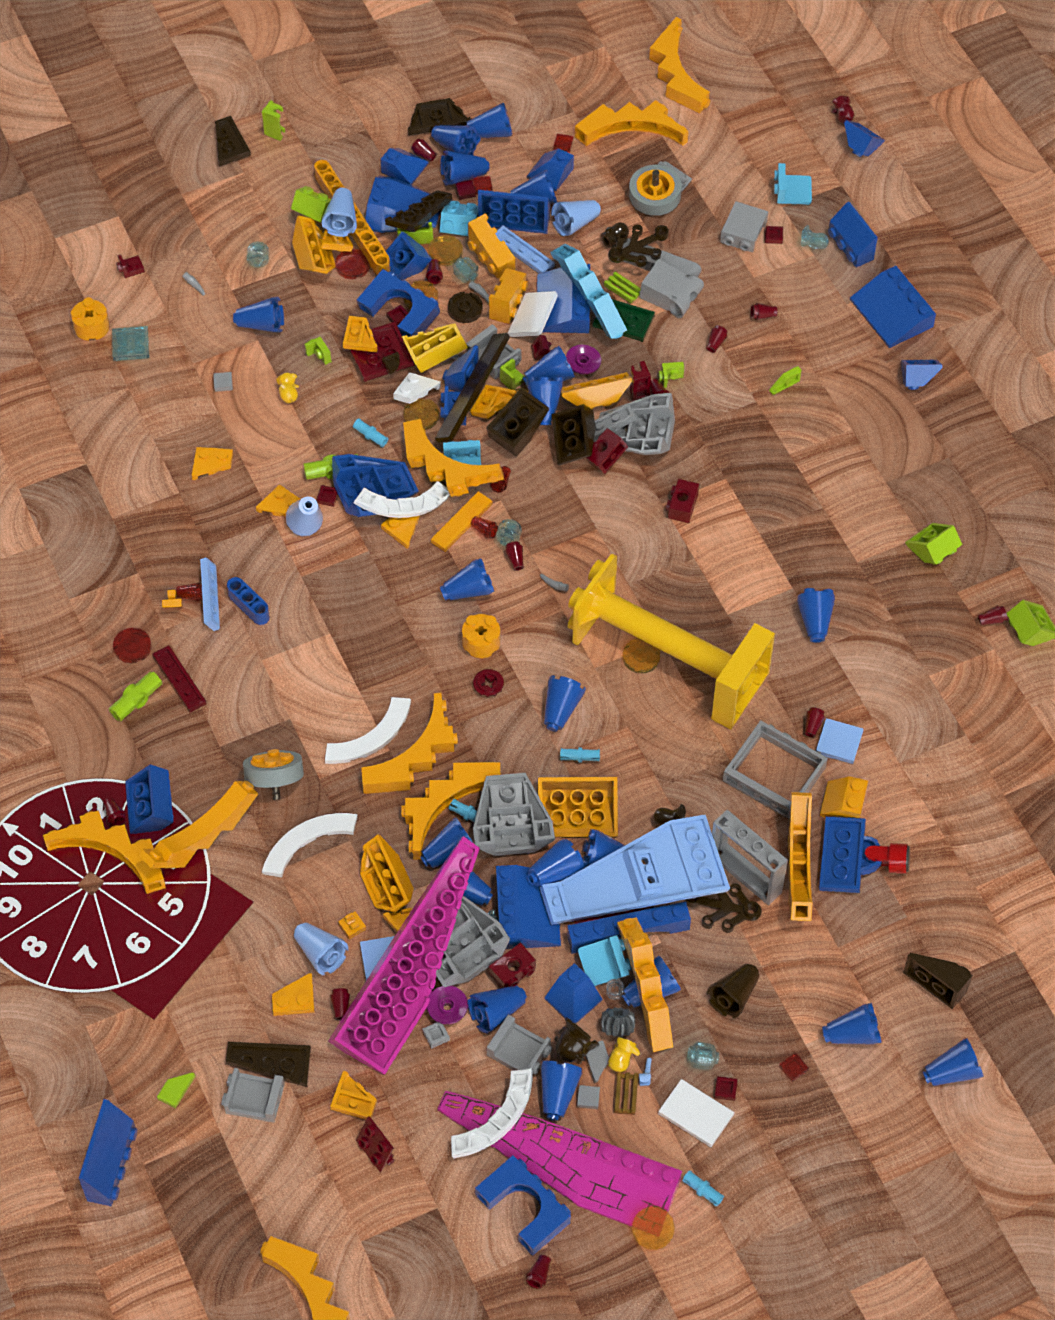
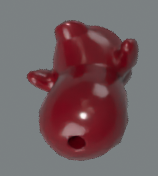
M848 96L834 98L832 103L835 109L832 110V113H838L839 122L844 124L846 120L852 121L855 114L850 105V98Z

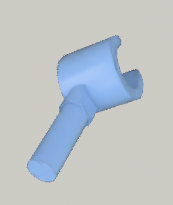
M651 1058L646 1060L645 1073L639 1074L640 1086L650 1085Z

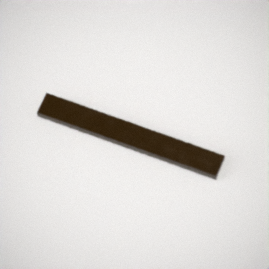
M507 332L493 334L437 433L435 440L438 443L450 442L455 437L510 338Z

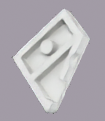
M409 372L393 393L395 400L411 404L417 401L418 398L428 395L429 390L433 388L436 390L440 389L441 382Z

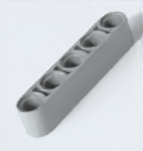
M628 238V241L624 243L623 248L629 246L631 239ZM649 245L644 246V247H647V248H652V249H654V247H651V246H649ZM661 250L660 260L683 271L687 276L698 277L702 269L697 263ZM635 252L629 253L635 256H645L647 259L646 265L640 268L650 271L657 262V260H653L650 255ZM625 260L623 261V262L632 264V265H634V266H637L635 262H630V261H625Z

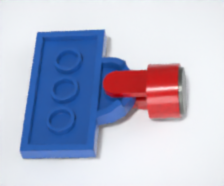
M826 817L819 889L820 891L860 893L861 875L871 874L880 866L889 867V873L907 874L910 866V846L903 843H890V846H880L877 839L865 836V818Z

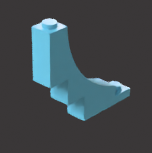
M563 244L551 251L552 257L559 262L561 268L571 278L588 302L607 337L611 339L621 337L627 329L609 293L602 289L595 273L588 268L580 251L567 244Z

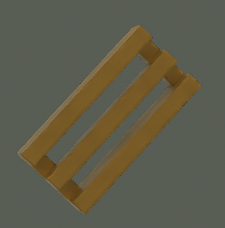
M617 1072L614 1113L635 1115L638 1073L630 1074V1072H626V1074H623L622 1072ZM621 1079H625L623 1109L619 1108ZM629 1080H634L632 1109H627Z

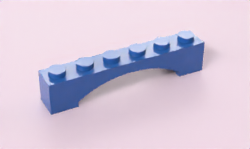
M681 902L567 925V938L571 953H578L580 947L616 935L618 938H621L617 922L627 918L637 917L644 933L670 932L672 934L690 930L691 917L687 903Z

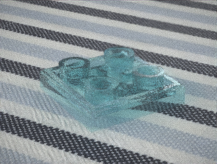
M148 326L112 329L113 361L149 358Z

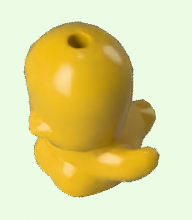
M284 373L276 379L277 384L280 385V397L286 403H293L298 398L296 388L299 385L295 384L297 375L294 373Z
M618 1037L614 1045L615 1049H613L608 1059L609 1067L616 1072L627 1070L631 1054L633 1053L636 1056L640 1054L639 1049L636 1047L637 1044Z

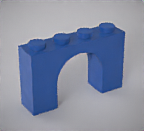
M384 269L380 271L357 299L359 308L372 317L390 299L401 297L411 301L412 308L398 325L402 336L407 335L410 337L418 335V332H424L440 313L439 303L434 298H428L420 289H414L407 281H401L393 272H387Z
M513 1155L475 1187V1196L489 1210L513 1192H526L537 1199L541 1207L538 1216L518 1233V1241L533 1256L571 1223V1212L566 1205L559 1204L555 1194L550 1189L546 1190L541 1185L542 1181L536 1174L532 1175L527 1170L528 1167L523 1160H517Z

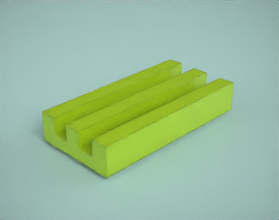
M614 272L613 276L608 278V281H604L606 288L630 304L640 296L641 288L617 272Z

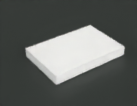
M556 291L525 293L508 331L510 337L541 335L558 297Z
M682 1079L658 1111L659 1115L709 1147L713 1146L734 1116L733 1111Z

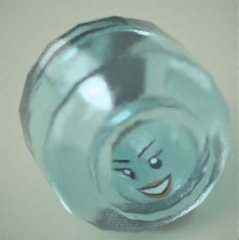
M258 241L249 244L246 254L247 262L256 268L265 266L269 261L268 246Z
M460 257L453 264V274L463 283L474 281L479 275L477 274L479 266L469 257Z
M512 519L501 521L496 532V539L503 546L510 542H519L522 533L521 525Z
M695 1042L688 1049L687 1061L695 1069L711 1070L715 1064H718L719 1052H716L715 1046L711 1043Z

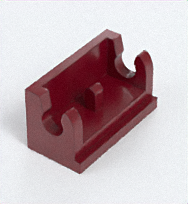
M645 361L639 362L641 371H636L635 367L631 366V373L633 375V382L630 385L632 402L650 396L651 374Z

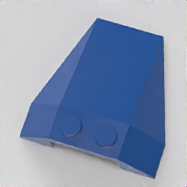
M377 176L375 177L367 203L365 220L373 232H396L397 228L386 225L385 219L389 216L395 217L396 212L400 210H408L409 205L413 203H421V199L430 193L397 178ZM441 210L420 228L429 227L428 222H432V227L436 228Z
M353 454L338 455L332 458L333 484L347 514L358 517L376 515L354 504L355 499L363 488L393 500L409 498L419 492L405 462Z

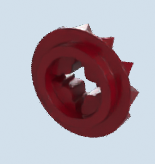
M485 669L475 675L473 680L474 689L480 696L485 695L488 698L494 695L496 697L497 693L502 692L504 679L498 671ZM485 679L492 683V688L485 685Z

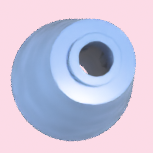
M338 188L334 192L323 215L322 227L323 229L325 227L330 235L345 237L348 236V233H354L356 230L357 221L353 197L349 189Z
M595 200L555 203L551 210V216L555 218L553 225L560 235L569 236L600 215L601 207Z
M304 497L292 503L286 512V524L293 533L300 536L312 535L320 529L323 522L322 511L317 501L312 497Z
M309 923L299 924L295 928V940L315 970L321 975H325L324 973L327 971L329 973L334 972L345 961L346 956L344 953L345 950L348 951L349 947L343 939Z

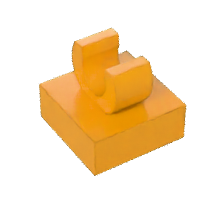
M167 590L168 600H162V608L183 607V599H176V590Z
M356 911L349 913L338 921L339 926L349 940L366 930V925Z

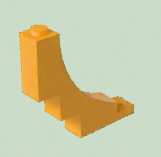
M675 17L650 47L649 60L660 64L658 66L657 78L668 83L666 85V97L695 112L701 113L710 104V91L704 89L691 79L680 62L678 49L682 32V19Z
M235 781L223 797L198 820L182 831L160 840L155 848L142 849L138 856L150 868L185 867L197 849H209L221 831H232L258 793L253 789L254 786L250 782Z
M270 1236L268 1242L265 1241L260 1251L263 1263L282 1272L299 1288L310 1308L313 1320H350L349 1311L329 1304L335 1290L334 1283L314 1275L319 1263L317 1253Z

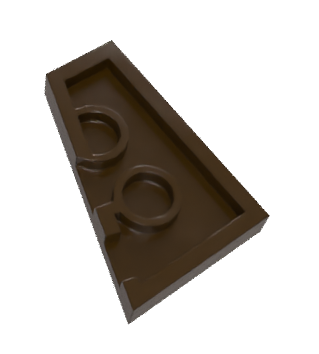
M231 116L215 121L219 166L251 156L250 149Z

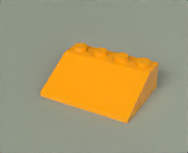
M538 777V796L553 822L555 837H588L590 829L601 831L609 837H618L617 777Z

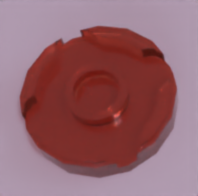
M352 249L351 252L343 251L337 256L335 261L338 274L346 279L352 280L356 279V277H364L370 269L369 261L362 250Z
M140 628L124 629L116 635L113 641L114 653L119 660L125 663H137L139 660H144L150 654L152 648L149 635Z

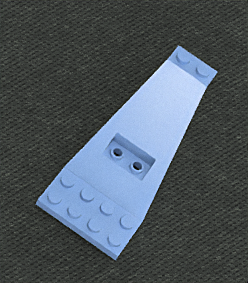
M706 815L670 820L561 882L544 884L540 887L551 925L718 894L730 890Z

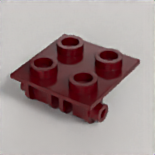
M368 1116L356 1141L360 1149L369 1157L371 1163L376 1166L379 1172H382L386 1163L391 1165L395 1161L392 1154L394 1147L371 1117Z

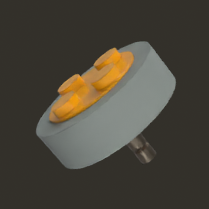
M648 165L642 167L631 177L629 186L630 201L638 211L653 216L667 214L674 210L680 202L681 180L675 171L666 166Z
M272 749L252 755L243 761L245 781L250 782L254 787H271L273 800L281 798L279 786L294 783L304 775L302 756L293 751Z

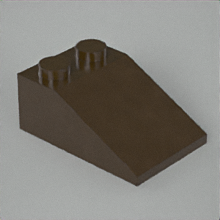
M521 388L486 427L488 436L517 457L530 442L548 413L549 407Z
M582 404L551 414L557 465L560 466L592 456L596 429L594 411Z
M911 952L907 957L903 971L904 974L951 1009L967 993L973 976L966 967L960 966L955 962Z

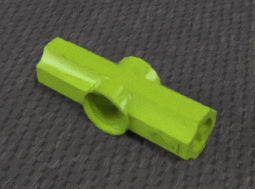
M327 455L321 461L304 463L306 479L325 476L328 479H333L332 458L337 455Z
M150 671L138 683L130 684L124 690L123 696L109 708V712L117 721H122L135 708L140 709L146 704L149 696L162 685V680L156 673Z

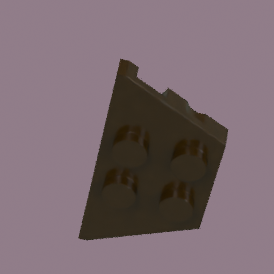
M450 98L417 103L415 113L411 118L410 127H408V136L432 132V129L439 125L466 126L467 121L472 118L466 117L463 114V110L456 106L455 102Z

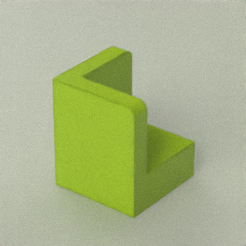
M513 358L500 367V381L509 389L514 390L524 382L523 377L525 376L515 369V360Z

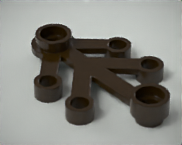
M634 225L629 246L623 248V245L628 241V234L623 231L619 232L616 246L612 247L608 252L609 260L614 263H620L625 260L635 262L638 267H644L647 260L645 256H635L629 253L635 252L650 255L653 260L660 259V249L644 246L657 240L665 241L669 236L668 227L659 225L655 228V234L638 241L639 236L643 233V227L641 225Z
M736 883L730 886L729 894L732 897H737L741 905L735 904L726 892L717 894L721 901L705 897L694 898L695 902H691L689 899L684 900L689 907L701 905L719 909L713 914L703 917L702 926L706 929L712 928L714 922L731 912L739 913L732 919H725L722 922V930L726 933L732 932L734 926L746 919L749 921L759 919L762 913L761 906L755 901H749L741 891V886ZM736 888L739 891L733 892L732 889ZM753 910L755 913L751 914L748 911ZM705 920H710L712 923L706 924ZM725 924H730L732 927L726 928Z

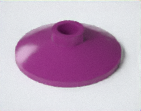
M588 345L573 346L566 354V360L570 364L572 371L579 374H591L597 371L601 365V355L595 348Z
M438 987L428 997L430 998L427 1006L428 1013L438 1023L454 1024L460 1021L467 1012V997L457 987ZM445 1006H450L451 1009H450V1010H445L444 1007H445Z

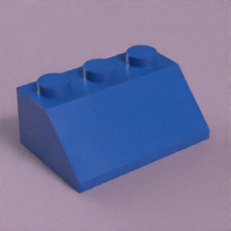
M847 202L830 220L828 234L836 241L839 249L843 250L847 255L849 262H852L857 268L874 260L878 237L853 205Z
M150 764L125 781L131 834L160 831L174 822L169 770Z

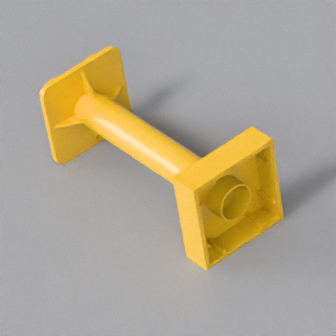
M611 554L605 562L597 560L588 575V580L591 581L585 590L578 587L573 592L568 603V607L573 610L568 622V628L573 630V644L579 645L595 621L600 618L716 679L711 720L732 730L769 674L775 633L754 623L732 655L614 594L616 589L617 556Z

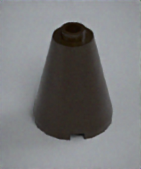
M744 964L710 985L706 993L710 995L709 1002L712 1007L725 1017L727 1015H731L732 1018L739 1017L759 980L760 975L757 967L752 964Z

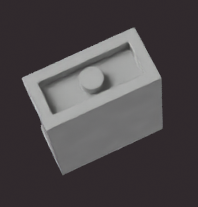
M735 201L721 231L720 242L744 251L753 252L762 227L765 228L767 224L768 211Z
M492 324L467 342L468 348L466 352L477 345L479 346L480 359L493 334H497V328ZM506 344L489 375L496 380L500 377V367L512 358L515 360V366H517L522 360V350L520 348L514 350Z
M508 1015L487 1046V1056L512 1070L532 1069L533 1074L536 1075L542 1064L540 1062L544 1057L547 1058L551 1053V1039L547 1037L544 1040L517 1025L515 1018Z
M234 1068L233 1074L228 1076V1092L224 1093L222 1098L225 1113L275 1123L285 1085L283 1076L275 1075L274 1079L243 1074L239 1072V1068Z

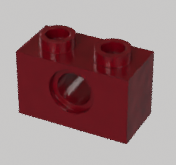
M607 428L593 444L592 456L586 457V459L592 466L606 474L625 452L628 445L621 437Z
M678 479L677 484L673 485L670 496H672V499L667 501L666 511H668V519L690 523L699 495V483Z
M519 943L489 965V975L500 988L517 986L522 978L529 977L535 972L536 959ZM510 967H517L518 970H516V971H511L509 968H510Z

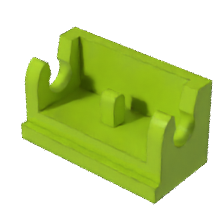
M270 100L262 111L264 135L281 141L283 139L281 131H286L283 126H280L281 115L276 110L283 112V107Z
M428 222L429 227L419 228L416 232L397 228L398 236L401 232H405L419 244H433L432 222Z

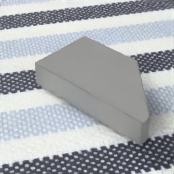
M603 1040L598 1042L599 1046L590 1050L585 1055L594 1083L599 1081L602 1072L608 1064L609 1057Z

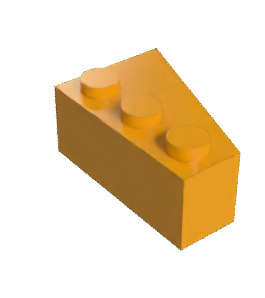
M485 213L468 222L467 244L469 249L477 254L480 262L485 263L489 272L499 279L506 268L515 270V257L504 240L500 242L495 234L497 233L496 228L490 227L487 222L488 216Z
M506 268L499 279V286L496 285L494 288L495 294H490L489 319L510 324L511 319L515 318L517 305L521 304L523 299L522 293L523 291L526 292L529 282L526 281V273Z

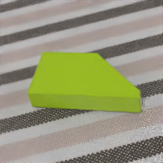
M799 366L783 373L769 389L770 393L775 395L798 383L801 377Z
M188 1073L168 1079L159 1092L157 1099L176 1109L196 1077L195 1074Z

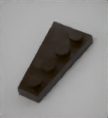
M437 190L422 198L421 203L409 205L408 210L396 212V216L393 218L387 217L385 224L408 230L409 232H416L452 200V193Z
M228 1042L226 1064L273 1078L275 1075L283 1076L284 1081L308 1087L311 1045Z

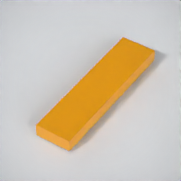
M478 491L431 538V543L446 552L493 505V501Z

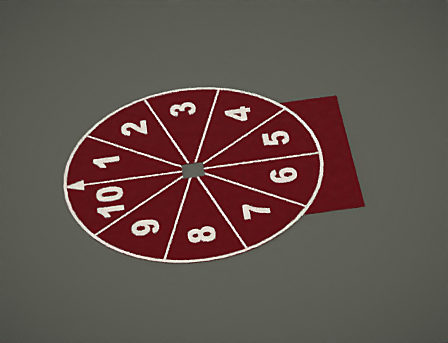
M115 779L77 780L51 787L34 795L17 806L0 822V962L21 978L48 989L70 993H92L111 990L155 1020L254 902L210 873L206 849H197L183 868H160L166 888L146 894L143 884L134 871L120 859L109 853L86 847H65L47 850L43 835L48 834L52 830L67 828L72 824H80V816L87 812L99 810L105 830L113 827L107 821L103 802L107 798H113L126 813V822L124 824L130 843L134 844L141 839H151L153 848H155L160 840L168 838L192 824L189 817L173 802V823L160 831L131 834L125 781ZM89 872L104 880V883L93 895H90L78 886Z

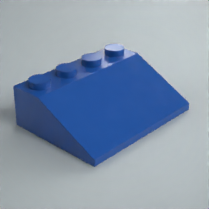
M478 190V217L486 213L488 216L487 222L491 228L499 229L505 226L507 229L515 231L548 233L550 221L548 197Z
M560 267L537 274V292L556 291L558 295L543 332L589 333L590 306L565 271Z
M897 266L881 272L850 297L851 302L889 348L934 327L936 313Z
M519 865L496 866L498 919L510 937L506 949H512L519 943L525 948L560 947V924L551 925L540 891L541 886L536 887L530 884L527 879L530 867Z
M103 1099L80 1172L79 1181L88 1202L112 1207L113 1201L118 1198L120 1190L118 1184L120 1180L124 1179L126 1171L124 1167L125 1161L130 1159L132 1151L130 1145L132 1140L135 1141L138 1129L135 1127L133 1119L107 1099Z

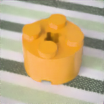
M87 297L76 304L71 310L73 327L79 338L86 341L94 338L98 340L108 333L109 319L107 309L103 303Z
M476 614L466 618L462 626V645L471 656L475 658H488L499 649L500 626L494 616Z

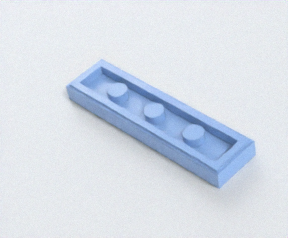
M505 226L499 228L497 233H495L500 242L504 240L515 257L537 273L550 271L555 266V262Z
M205 557L200 559L204 624L213 631L220 629L216 565Z

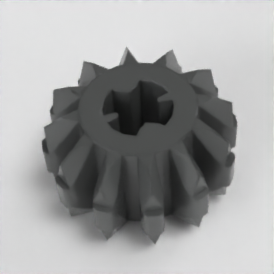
M622 1007L606 1009V1011L602 1012L601 1016L602 1031L608 1036H620L621 1038L624 1035L629 1036L630 1033L634 1032L635 1028L634 1013L630 1009H623Z

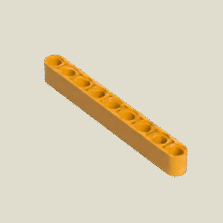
M318 160L315 162V179L324 194L332 199L334 192L338 188L345 187L328 161ZM354 203L357 227L355 232H351L350 235L376 275L382 269L389 272L390 258Z

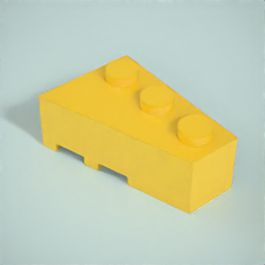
M455 323L434 328V331L427 333L421 331L415 336H402L414 363L421 373L468 348Z

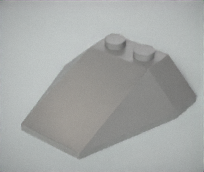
M672 393L653 394L630 402L629 404L637 420L613 431L628 445L625 451L641 455L662 454L670 450L675 424ZM624 405L601 412L599 418Z
M526 773L486 776L473 827L474 842L480 848L479 850L493 856L534 853L555 841L553 822Z
M464 896L461 900L460 910H458L455 918L456 922L447 949L443 951L441 967L436 971V976L444 987L469 982L502 957L510 940L500 922Z

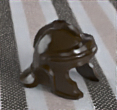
M566 1017L564 1018L565 1026L559 1031V1037L556 1036L554 1039L557 1051L556 1059L561 1063L575 1062L581 1064L582 1061H585L583 1057L600 1044L596 1040L591 1042L590 1035Z

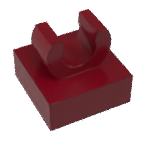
M539 335L531 344L535 360L542 359L551 351L549 347L552 344L547 342L545 335Z

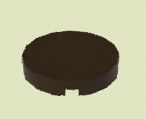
M465 292L454 294L448 302V314L456 322L471 323L476 321L483 312L482 300L471 292L470 294Z

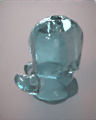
M809 225L804 227L802 230L801 246L809 245L812 250L815 248L825 249L828 246L829 238L826 234L813 233Z

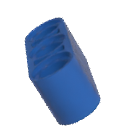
M238 577L229 579L227 582L229 598L254 623L258 625L266 624L270 619L267 603L242 579Z

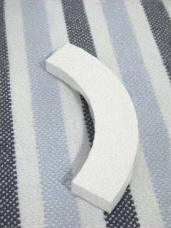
M438 481L418 497L398 498L397 500L387 499L385 496L363 488L355 499L354 504L378 515L409 518L423 515L436 509L448 499L450 493L447 487Z
M392 697L385 717L373 730L364 736L343 743H327L325 764L351 762L350 760L361 757L365 758L386 746L398 734L399 729L405 723L410 710L411 699Z
M327 814L297 825L275 844L264 863L262 874L282 877L293 854L300 847L302 848L316 840L317 837L327 834L353 835L358 818L357 814Z
M532 1069L511 1071L506 1100L502 1107L488 1119L486 1124L466 1133L451 1136L453 1158L468 1156L489 1147L501 1139L515 1125L529 1100L533 1081Z

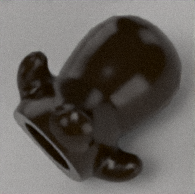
M618 222L612 227L606 228L605 232L601 233L604 245L609 248L616 246L619 232L623 231L629 235L627 225Z
M680 804L675 810L664 807L658 808L654 812L653 820L657 825L661 826L670 820L685 818V806Z

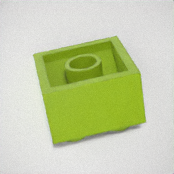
M307 186L296 189L291 209L318 222H322L323 215L331 201L328 195L316 193L313 191V188Z
M938 523L930 524L905 542L924 563L934 565L941 563L944 557L955 553L957 548L963 545L954 525Z
M1022 600L1006 613L1010 619L1009 623L1017 631V637L1021 643L1036 646L1055 639V626L1043 605Z

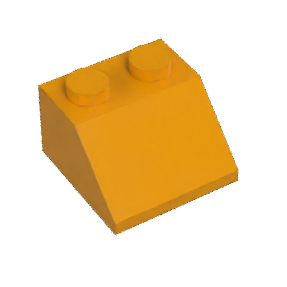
M847 776L828 781L820 817L860 818L868 780Z

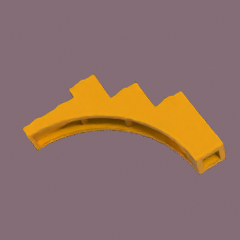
M657 100L642 111L639 107L629 102L616 113L611 108L602 104L575 125V138L586 146L607 135L625 131H644L659 134L676 141L682 146L688 142V130L674 121L672 117H669L668 108Z
M421 419L403 422L406 455L411 468L426 465V471L431 482H440L446 479L447 489L451 497L469 493L468 487L504 480L500 464L471 465L455 461L439 452L431 444L426 436L425 427Z
M434 693V705L430 721L420 738L408 750L384 763L361 767L363 794L411 790L410 783L414 782V772L433 771L432 764L436 763V753L454 752V745L458 744L457 733H453V727L448 726V717L443 715V712L447 711L446 700H442V693Z
M500 762L453 763V770H449V780H429V788H425V798H405V805L401 806V816L405 817L406 825H409V835H413V840H409V852H413V860H421V851L430 827L437 817L452 805L450 804L455 798L458 801L468 795L481 792L486 776L500 775Z
M791 792L787 844L789 851L788 904L791 920L811 921L813 903L810 876L812 793Z
M99 810L87 812L80 816V824H72L67 828L52 830L48 834L43 835L48 851L65 847H86L115 856L134 871L143 884L146 894L166 888L161 869L150 868L138 856L142 849L153 848L151 839H141L131 844L125 824L121 826L116 825L105 830Z
M637 917L619 921L617 926L634 973L648 1042L653 1052L672 1048L669 1011L662 995L660 975L654 964L652 943L647 933L643 932Z

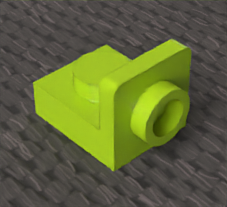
M321 337L311 339L304 344L307 356L316 354L319 360L322 359L325 365L332 362L330 350Z
M684 362L662 363V369L658 371L659 382L662 381L665 388L667 387L668 379L684 377Z

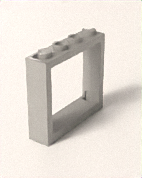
M760 720L725 769L723 781L790 819L791 801L737 770L762 737L816 768L800 791L801 793H809L825 770L828 758L821 755V752L812 750L805 743L796 741L789 734L775 729L773 725H768Z
M726 810L713 822L712 829L717 850L722 852L720 859L723 868L769 906L782 893L788 860L730 811ZM728 837L771 872L770 878L727 843ZM772 863L776 865L775 869L770 866Z

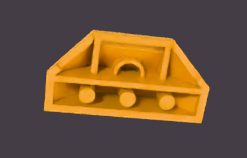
M300 215L297 216L292 239L299 269L328 274L336 267L332 250L320 249L324 233L316 225L314 219Z
M625 372L562 387L561 396L576 406L584 404L590 409L601 405L610 406L620 399L632 382V377Z
M376 835L363 845L364 853L361 860L360 875L374 906L379 909L397 912L411 902L414 887L399 855L381 835Z

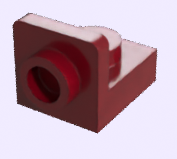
M121 254L117 255L118 262H116L119 273H123L124 278L145 272L139 255L124 260Z

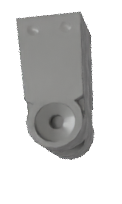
M658 259L641 283L639 298L667 311L670 310L674 316L682 318L689 309L690 302L703 289L704 282L698 277L687 276L683 271Z

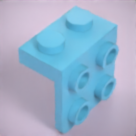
M778 163V170L774 171V181H777V184L774 185V194H777V204H811L812 178L810 176L786 175L785 163Z
M450 201L441 212L440 232L468 236V222L477 218L478 206L474 203L460 204L458 201Z
M480 440L443 443V454L461 463L481 465Z
M617 935L578 949L584 972L589 976L594 986L630 975L629 970H632L629 959H624L622 952L625 950L622 938L618 939Z

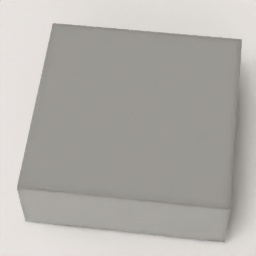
M232 372L213 373L215 392L233 390Z
M436 1022L422 1029L431 1049L450 1041V1037L441 1023Z
M579 1085L577 1107L598 1109L600 1087Z

